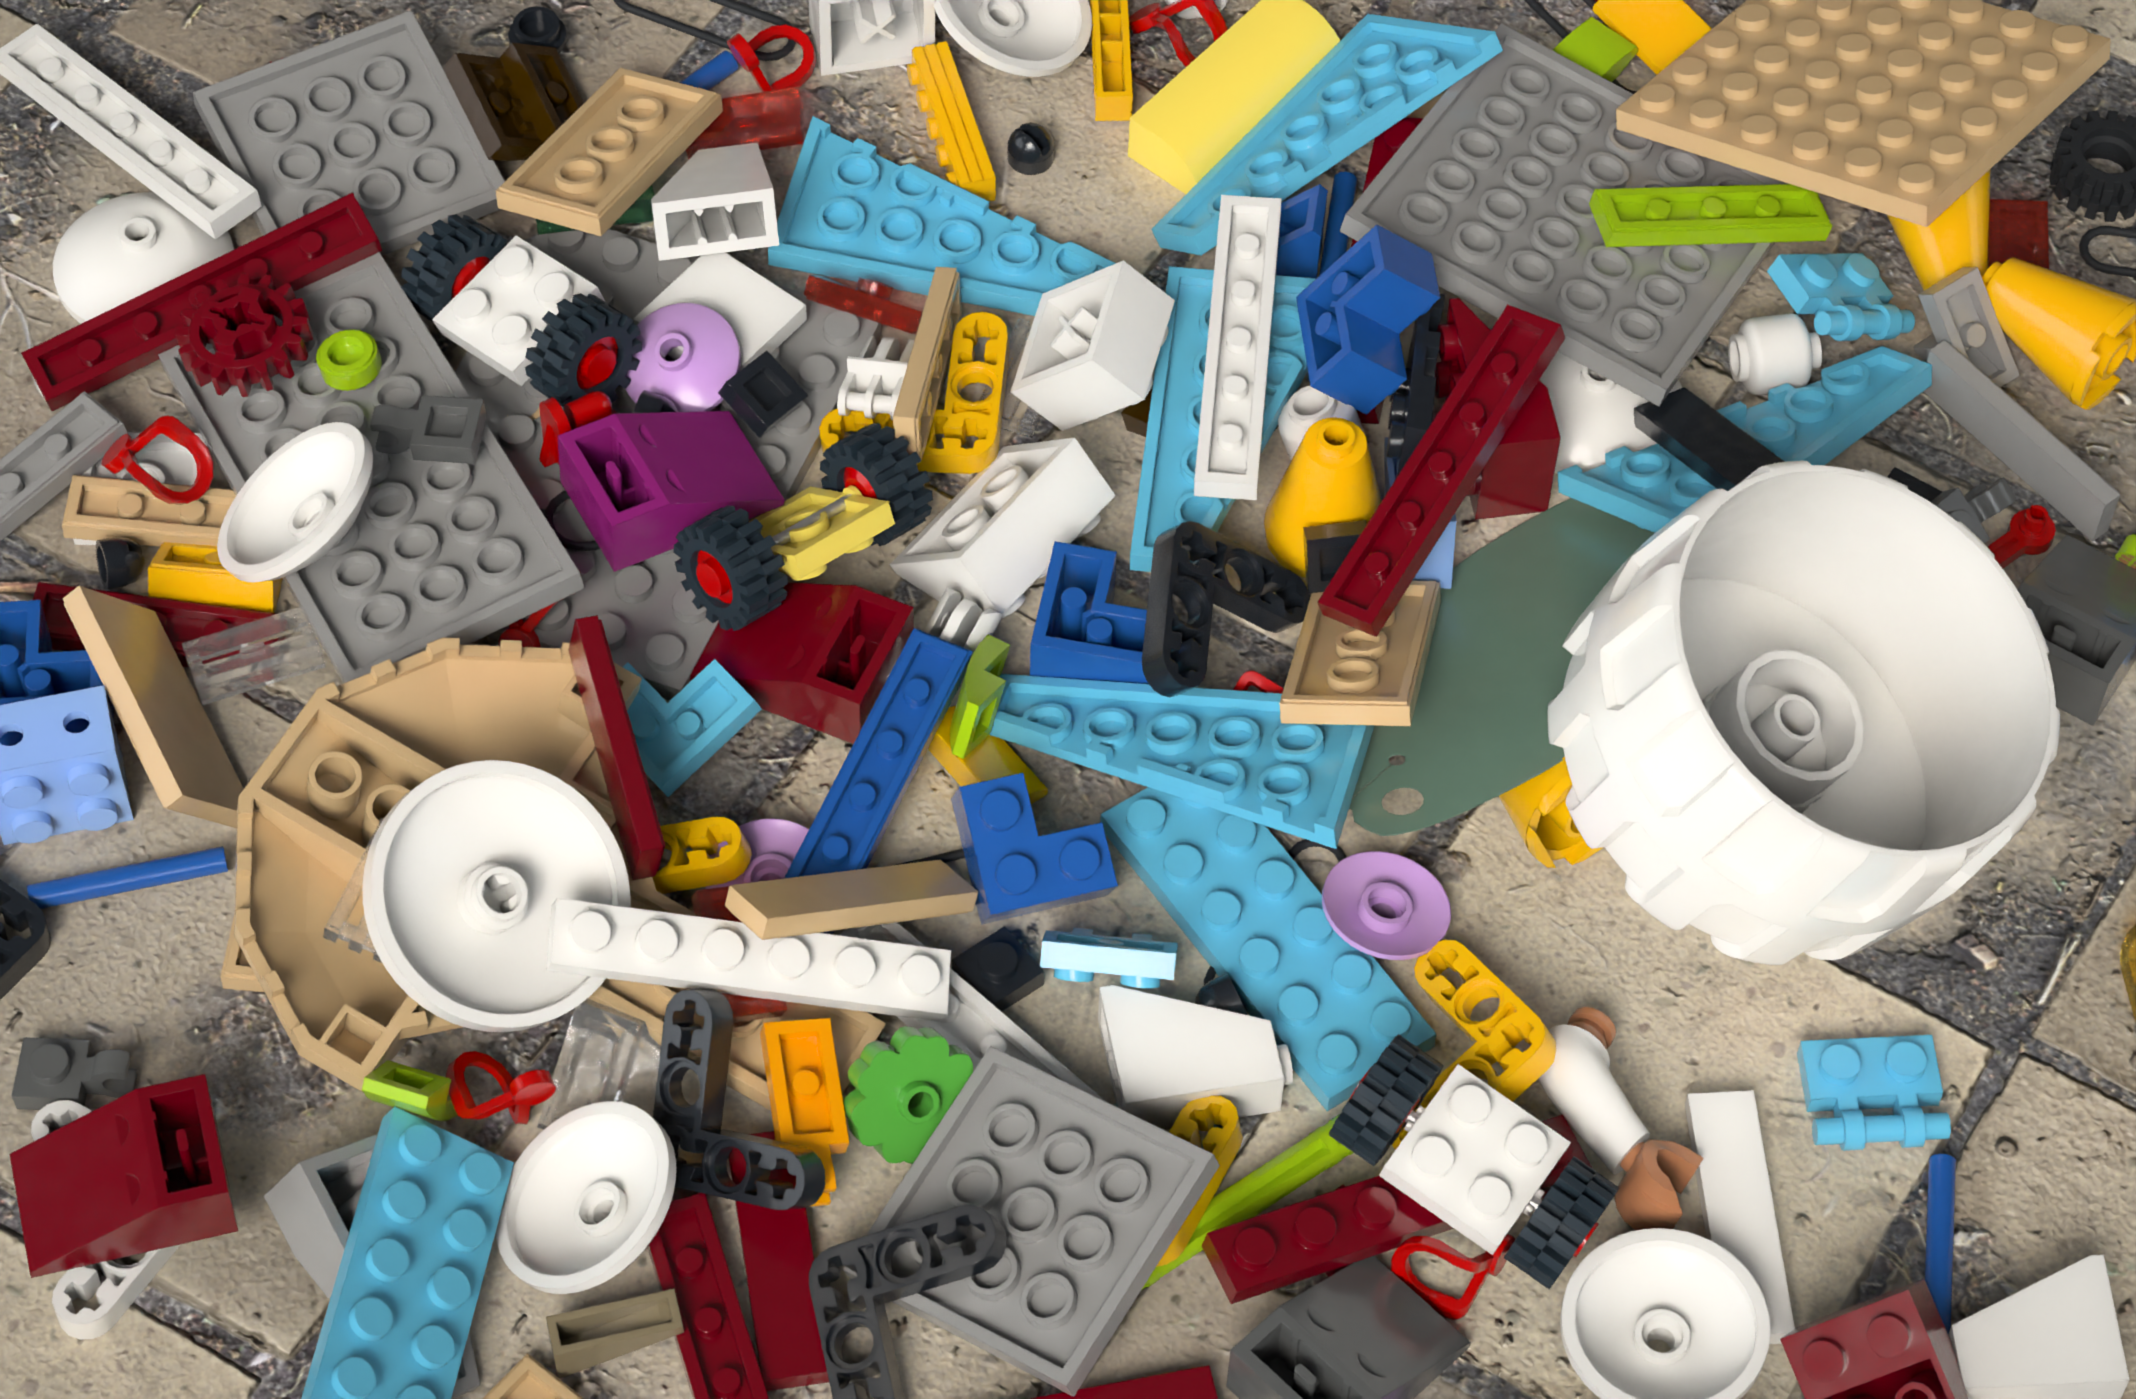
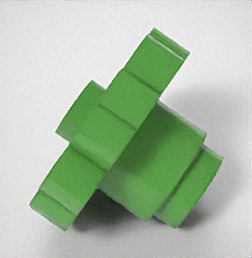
M909 1026L900 1027L892 1036L890 1045L880 1041L870 1042L863 1049L860 1058L848 1070V1079L856 1088L843 1100L845 1116L849 1119L850 1132L863 1145L873 1146L887 1162L901 1163L905 1161L906 1163L913 1164L973 1073L971 1058L960 1047L948 1045L947 1040L931 1027L919 1028L918 1030Z

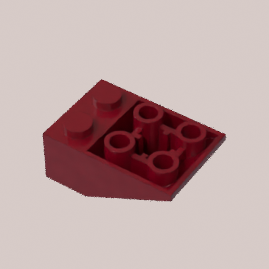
M1459 298L1449 300L1446 324L1438 325L1437 332L1441 333L1439 346L1441 362L1436 363L1435 396L1437 399L1445 398L1447 400L1491 331ZM1540 380L1466 495L1470 497L1475 520L1539 513L1548 510L1561 437L1548 388Z
M788 583L783 587L787 591L786 599L781 601L782 605L747 626L733 631V628L729 630L720 628L718 623L690 675V681L715 659L763 710L854 744L914 629V607L856 585Z
M205 1074L137 1088L9 1154L31 1278L239 1231L215 1110Z
M1924 1278L1801 1325L1780 1339L1805 1399H1968L1952 1343Z

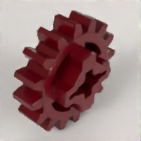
M241 273L237 285L229 287L222 279L216 280L217 293L209 296L198 291L194 296L199 308L197 310L182 309L180 312L185 327L175 329V337L180 347L178 352L186 372L192 371L195 381L200 387L212 381L217 395L223 396L231 385L238 386L242 397H248L251 386L260 383L267 392L273 390L272 377L280 374L291 379L295 374L290 362L292 360L306 361L309 357L305 343L312 341L314 335L309 323L310 318L302 298L296 299L293 288L288 283L276 289L271 275L266 274L257 285L250 283L247 273ZM274 315L282 320V326L276 324ZM207 343L212 344L215 354L206 349Z

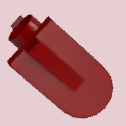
M600 391L591 392L565 404L563 409L553 397L539 403L543 436L539 457L540 462L544 468L554 463L559 464L558 435L607 416L619 414L612 408L609 396Z

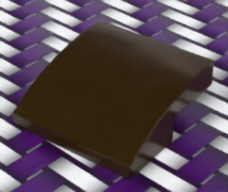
M512 42L500 57L455 52L442 67L488 160H527L584 104L555 47Z

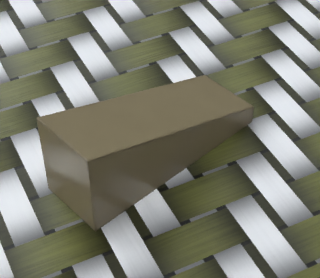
M675 1289L546 1317L551 1349L559 1379L684 1333Z

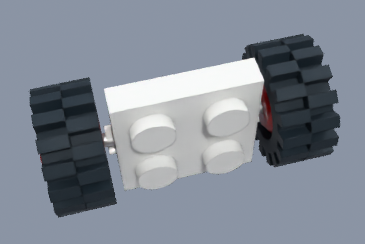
M457 214L449 215L447 223L439 219L432 224L433 235L423 231L417 238L423 245L419 251L410 248L406 258L411 260L413 265L412 267H403L401 277L408 281V283L401 286L415 310L435 323L443 336L520 386L531 378L532 380L529 383L534 389L548 398H555L562 407L595 391L604 392L609 396L611 403L619 398L615 389L618 386L624 389L627 388L631 380L625 377L628 369L636 371L640 362L632 355L642 351V342L636 338L641 332L639 327L633 323L634 320L605 302L596 285L520 237L515 236L507 244L508 241L502 236L466 215H463V218Z
M1398 1034L1357 1085L1343 1108V1112L1333 1124L1329 1136L1374 1167L1404 1128L1408 1134L1384 1165L1379 1176L1491 1255L1494 1254L1520 1215L1524 1213L1529 1216L1534 1211L1504 1258L1550 1290L1573 1256L1577 1257L1599 1225L1597 1223L1598 1219L1619 1190V1187L1574 1156L1544 1199L1540 1200L1545 1193L1540 1187L1571 1142L1459 1064H1457L1425 1109L1420 1104L1435 1083L1434 1081L1441 1073L1444 1065Z

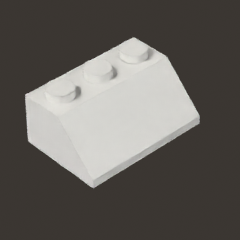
M1076 438L1004 446L998 452L996 459L983 471L977 473L889 565L898 576L937 601H940L946 588L949 587L960 593V602L966 598L976 603L982 609V612L991 608L1002 613V618L1012 614L1023 604L1026 598L1023 593L1037 578L1047 575L1054 542L1070 544L1075 538L1090 532L1101 520L1099 512L1116 495Z

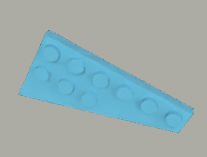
M1367 14L1151 229L1160 248L1202 256L1217 245L1221 195L1282 198L1283 201L1502 52L1503 49L1496 32Z
M812 116L777 221L779 246L768 248V265L927 296L936 267L957 268V272L960 274L961 302L1031 316L1036 315L1043 293L1116 264L1071 241L1060 244L1036 232V224L1018 215L1012 221L990 210L989 201L911 163L899 166L877 155L876 146L857 138L852 143L832 133L829 123Z
M1169 266L1166 294L1174 299L1175 302L1167 325L1169 329L1168 336L1160 348L1155 366L1130 551V570L1151 572L1153 547L1156 538L1161 533L1183 522L1193 521L1218 532L1236 500L1194 496V478L1214 270ZM1276 275L1261 453L1278 425L1281 410L1297 391L1308 372L1296 297L1315 278Z
M1880 346L1821 369V380L1796 389L1789 383H1785L1768 390V401L1747 408L1745 404L1739 401L1716 411L1785 462L1804 460L1808 461L1811 465H1826L1932 385V364ZM1659 444L1636 452H1632L1623 446L1605 453L1604 465L1586 472H1582L1580 467L1574 465L1558 472L1559 493L1654 533L1706 493L1716 489Z
M1011 674L1000 675V678L1006 680V684L989 735L1337 849L1374 725L1281 723L1279 703L1282 694L1194 687L1182 694L1169 698L1158 694L1149 684Z

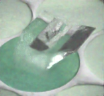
M586 999L574 1009L553 1075L556 1091L545 1101L537 1127L544 1130L551 1123L575 1109L605 1101H617L634 1105L644 1110L653 1118L661 1046L650 1036L645 1021L591 999Z

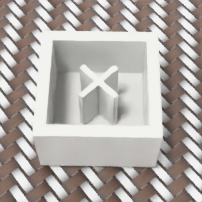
M809 0V25L821 76L911 64L913 48L935 44V0Z
M1124 260L1043 293L1011 393L1062 431L1088 421L1096 420L1101 416L1145 400L1153 385L1152 374L1160 348L1168 336L1169 329L1167 325L1175 300Z

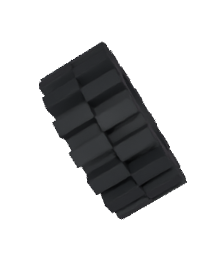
M2098 110L2088 112L2086 121L2079 115L2071 120L2070 127L2065 125L2061 131L2050 166L2049 180L2050 185H2056L2054 194L2059 201L2069 196L2067 208L2074 213L2082 206L2087 208L2084 217L2092 220L2095 219L2097 212L2104 213L2105 222H2115L2118 211H2120L2124 220L2134 217L2136 211V118L2128 115L2126 121L2122 122L2117 120L2118 111L2108 110L2106 119L2100 118ZM2095 158L2107 159L2119 164L2126 172L2107 173L2096 169L2087 160Z

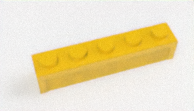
M1089 0L1092 14L1091 43L1095 121H1130L1132 116L1133 89L1128 0Z
M947 41L936 45L930 44L925 47L913 48L912 63L907 64V75L910 85H917L916 99L918 108L921 113L926 112L927 133L930 140L936 139L935 152L939 167L945 166L947 170L945 180L989 202L995 201L996 176Z

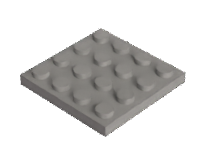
M411 10L193 92L194 105L224 163L230 170L258 191L262 207L253 212L252 216L262 235L353 193L379 239L382 248L380 254L383 256L419 242L417 238L423 231L433 235L432 224L439 219L447 223L449 215L457 214L461 218H463V215H466L473 219H478L501 210L497 205L496 190L505 181L495 162L488 160L437 56Z
M990 1046L867 1235L962 1205L981 1207L1001 1222L1006 1232V1248L1003 1257L993 1268L983 1273L891 1302L1074 1397L1220 1165L1214 1154ZM971 1224L967 1226L968 1235L963 1241L947 1245L937 1238V1234L933 1238L940 1250L960 1246L973 1254L976 1252V1240L984 1237L985 1232ZM913 1241L906 1242L897 1248L892 1257V1270L897 1277H909L921 1267L923 1261L921 1245ZM942 1256V1265H944L946 1261ZM847 1267L844 1268L845 1273L850 1279L857 1277V1273Z

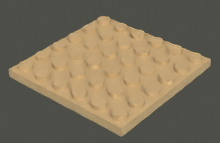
M1746 0L1616 109L1617 130L1928 227L2110 59L2111 39L2089 33L2080 26L2061 25L2037 18L2027 11L2009 10L1984 3L1982 0Z

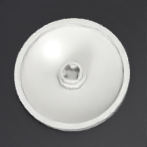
M500 760L473 761L445 769L426 779L401 798L383 819L375 833L368 851L362 884L364 914L370 938L380 960L395 982L409 997L434 1015L462 1027L486 1032L521 1031L550 1022L579 1006L606 979L546 971L551 905L556 898L631 907L630 886L623 855L609 826L591 803L572 786L550 773L526 764Z

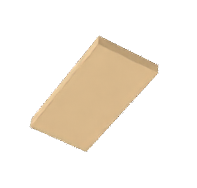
M619 68L496 190L498 208L602 236L723 112L721 94Z
M1412 581L1377 637L1324 616L1317 603L1323 592L1312 593L1279 703L1281 723L1411 726L1441 604L1440 582Z
M82 586L76 587L63 598L64 606L163 807L237 828L238 796L244 788L156 612Z

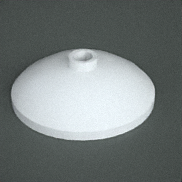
M935 0L934 9L941 23L950 36L966 52L992 68L1014 75L1041 77L1063 71L1077 60L1087 46L1091 36L1092 14L1088 0Z
M154 192L133 193L105 201L91 208L74 221L62 236L54 254V283L64 308L74 319L82 324L234 250L228 231L215 240Z
M1557 351L1540 378V381L1548 388L1561 437L1555 467L1556 473L1574 465L1580 467L1582 472L1604 465L1605 453L1623 446L1632 452H1636L1657 444L1636 428L1634 424V408L1649 402L1648 400ZM1679 380L1669 393L1682 388Z
M332 422L319 425L301 433L274 452L246 481L226 513L217 544L218 557L222 566L240 581L253 583L273 581L286 577L316 562L331 551L355 522L371 484L373 451L367 437L349 423Z
M605 1101L575 1109L560 1117L539 1133L522 1152L513 1166L496 1229L497 1245L508 1268L518 1278L537 1290L552 1294H570L598 1286L633 1263L658 1233L674 1193L676 1158L673 1145L665 1129L648 1113L634 1105L617 1101Z
M1665 1228L1641 1229L1624 1233L1604 1242L1590 1252L1578 1265L1567 1284L1560 1314L1561 1336L1567 1357L1583 1383L1600 1399H1740L1752 1387L1763 1368L1771 1335L1769 1311L1764 1295L1748 1269L1734 1255L1711 1240L1686 1231ZM1662 1340L1669 1345L1671 1350L1664 1353L1654 1351L1648 1342Z

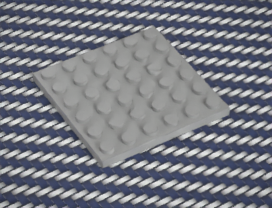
M1501 23L1495 32L1503 51L1447 89L1345 214L1340 232L1359 241L1377 224L1432 253L1438 286L1496 318L1500 317L1508 304L1561 324L1565 340L1558 352L1630 390L1634 394L1660 406L1776 242L1606 247L1589 206L1594 189L1772 185L1788 183L1617 130L1616 109L1633 95L1632 93Z

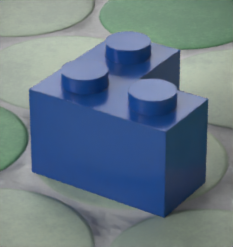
M1376 224L1296 297L1310 387L1346 405H1351L1364 414H1368L1407 380L1399 334L1419 316L1428 312L1433 304L1440 299L1432 253Z
M1054 542L1030 644V676L1149 684L1142 670L1147 610L1113 604L1115 596L1116 551Z
M41 600L0 602V705L103 685L86 650L52 652V640ZM107 694L108 702H109V705H110V709H111V713H112V717H113V721H114V710H115V708H114V706H113V704H112V702H111V700H110V698H109V696H108V694ZM82 718L74 719L66 725L65 729L71 733H80L87 729L89 721ZM17 731L7 732L0 738V743L5 746L16 745L22 740L23 734Z
M1023 773L961 786L952 796L951 802L971 885L979 891L976 906L981 925L1105 897L1118 887L1103 823L1039 836Z

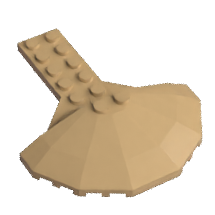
M442 637L428 643L425 651L393 664L390 659L371 666L370 673L336 686L332 682L319 687L238 796L234 937L298 1055L363 1092L364 1077L387 1060L391 1061L409 1038L462 1028V1026L446 1021L423 1008L395 982L384 967L372 943L363 907L362 884L364 867L375 833L393 806L408 792L431 776L464 763L500 760L526 764L558 777L572 786L591 803L614 835L623 855L628 873L630 908L701 917L656 891L652 877L632 880L569 655L570 643L562 642L561 648L522 647V641L501 640L500 646L460 644V638ZM614 663L628 710L639 691L642 678ZM606 978L601 986L581 1004L586 1003L661 1047L667 1004L680 991L693 989ZM722 993L729 1001L733 1011V1031L726 1085L771 1111L760 1039L763 1023L830 1018L843 1098L851 1085L848 1079L849 1067L860 1058L867 1044L879 1040L886 1023L863 1011ZM695 1011L694 1023L702 1026V1029L704 1026V1016L698 1015ZM689 1048L688 1057H701L702 1050H690Z

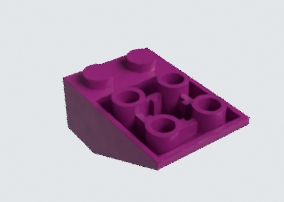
M730 411L619 413L558 435L560 482L614 572L674 549V544L679 542L676 536L680 531L721 507L724 508L727 505L734 506L735 511L742 508L749 512L750 519L784 505L783 496Z

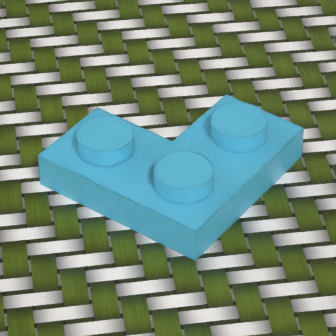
M715 659L668 703L629 662L623 666V668L642 678L639 691L627 712L644 772L667 797L762 710L758 703Z

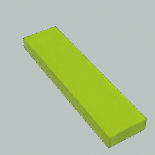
M1791 184L1594 189L1589 202L1606 247L1826 241L1832 228L1818 193Z

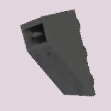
M2066 535L2024 579L2017 590L2027 607L2032 609L2049 650L2047 656L2053 677L2056 707L2094 726L2136 660V569Z
M1372 1256L1350 1264L1280 1305L1230 1350L1226 1387L1239 1399H1414L1470 1347L1471 1342L1380 1260Z

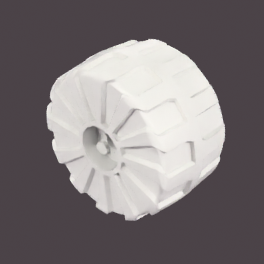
M1804 460L1761 466L1729 491L1724 489L1709 491L1647 539L1612 576L1581 614L1566 637L1562 647L1572 654V658L1566 673L1563 690L1548 704V738L1551 745L1562 747L1564 750L1565 761L1572 782V787L1566 797L1567 809L1587 846L1591 849L1605 847L1619 867L1626 873L1625 890L1628 895L1667 927L1681 930L1689 924L1709 934L1712 944L1723 954L1759 964L1782 965L1803 952L1812 958L1820 960H1836L1853 955L1926 914L1955 893L2022 829L2034 813L2036 808L2034 795L2045 776L2048 765L2057 756L2060 735V711L2056 708L2053 677L2047 656L2049 650L2032 609L2027 607L2011 579L1994 559L1995 555L1961 521L1957 522L1928 500L1910 491L1906 485L1866 469L1857 471L1835 466L1811 465L1808 461Z

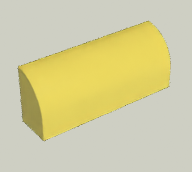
M1260 0L1130 117L1128 157L1184 194H1187L1340 42L1336 32L1316 9L1303 0Z

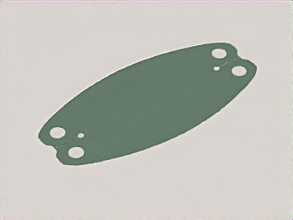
M1570 498L1509 530L1453 568L1451 589L1440 588L1441 604L1411 726H1374L1349 807L1353 812L1354 822L1364 829L1381 836H1393L1418 831L1473 809L1560 763L1565 756L1563 748L1549 743L1548 704L1563 690L1566 673L1572 658V654L1562 647L1564 641L1581 614L1622 564L1655 533ZM1394 755H1401L1405 757V762L1401 765H1391L1389 759ZM1399 788L1417 790L1424 798L1423 804L1418 810L1406 815L1389 813L1383 808L1382 799L1390 791Z

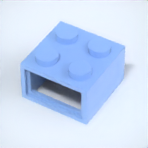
M104 685L0 705V738L10 731H17L23 734L22 740L16 745L5 746L0 743V835L3 845L18 842L37 843L54 835L85 829L90 831L104 830L115 823L134 820L123 755ZM82 718L89 721L87 729L80 733H71L65 729L66 725L74 719Z

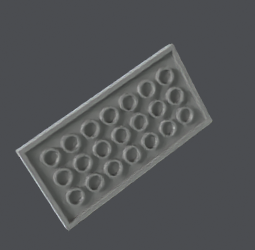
M380 252L294 291L296 299L302 298L305 303L314 337L312 341L305 343L309 355L306 361L292 360L290 362L295 374L291 379L280 374L272 377L273 390L267 392L260 383L251 386L248 397H242L238 386L231 385L223 396L217 395L212 381L200 387L197 385L192 371L186 372L178 352L179 345L158 354L164 371L236 496L263 462L287 442L309 429L326 423L345 422L355 426L369 440L373 451L372 479L368 493L352 527L342 540L325 556L283 577L343 684L370 673L371 666L390 659L393 664L425 651L428 643L442 637L460 638V644L468 645L584 589L579 570L486 422L475 464L413 460L410 447L405 452L399 454H386L376 451L375 446L379 432L371 431L370 428L375 406L393 405L403 409L418 410L422 395L470 398ZM274 315L276 324L282 326V320ZM350 329L364 331L371 335L377 344L382 359L379 374L371 383L356 390L342 391L330 387L323 380L316 361L319 346L326 338L339 331ZM207 343L206 349L215 354L212 344Z

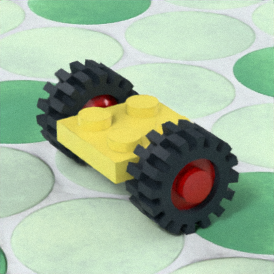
M873 423L852 433L825 450L823 456L826 459L820 462V470L827 474V476L821 479L823 489L810 486L785 500L783 506L763 513L750 521L749 512L742 508L735 511L734 506L727 505L685 527L676 536L679 542L674 544L673 553L680 557L679 560L675 561L677 572L685 573L686 579L681 581L685 591L692 589L696 596L692 600L693 604L698 610L705 607L707 609L706 618L712 623L719 620L720 628L725 630L733 628V631L740 630L782 605L781 601L786 599L787 591L783 588L788 584L787 576L796 581L817 577L826 571L827 563L844 553L857 552L877 543L879 546L886 545L926 521L925 517L931 513L932 507L927 503L933 500L932 490L923 486L930 479L927 471L919 472L916 466L917 463L921 462L917 452L909 455L906 451L909 442L903 436L894 440V429L888 426L881 429L880 424Z

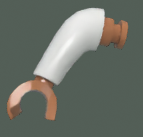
M1578 1008L1569 1018L1567 1025L1562 1024L1549 1029V1032L1556 1041L1555 1059L1550 1068L1538 1080L1558 1111L1563 1114L1567 1122L1612 1174L1616 1175L1623 1169L1626 1171L1618 1185L1619 1190L1615 1194L1616 1208L1623 1220L1634 1230L1651 1228L1673 1229L1683 1215L1676 1191L1680 1194L1683 1192L1702 1162L1703 1157L1673 1141L1648 1140L1650 1132L1633 1110L1609 1070L1610 1059L1606 1049L1615 1039V1025L1607 1015L1595 1008Z

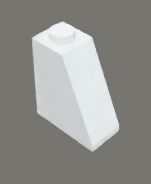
M758 143L698 150L651 199L659 261L779 246L774 190Z
M1115 985L1100 987L1098 1023L1118 1108L1161 1129L1172 1128L1180 1111L1190 1101L1214 1095L1230 1100L1237 1108L1238 1117L1281 1111L1283 1087L1293 1083V1069L1288 1046L1286 1044L1276 1045L1270 1020Z
M2090 1255L1953 1324L1948 1334L1968 1399H2121L2129 1382L2104 1255Z

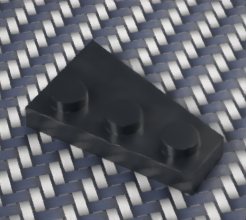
M1440 294V299L1433 304L1430 310L1415 320L1405 367L1407 380L1389 397L1391 407L1388 429L1390 432L1386 457L1397 459L1396 478L1432 423L1436 387L1435 370L1441 333L1437 332V328L1442 317L1445 294Z

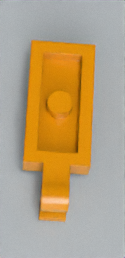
M830 1018L765 1022L760 1031V1039L775 1140L803 1146L817 1154L825 1169L826 1183L821 1197L811 1206L830 1205L829 1192L836 1191V1178L831 1154H843L849 1145Z

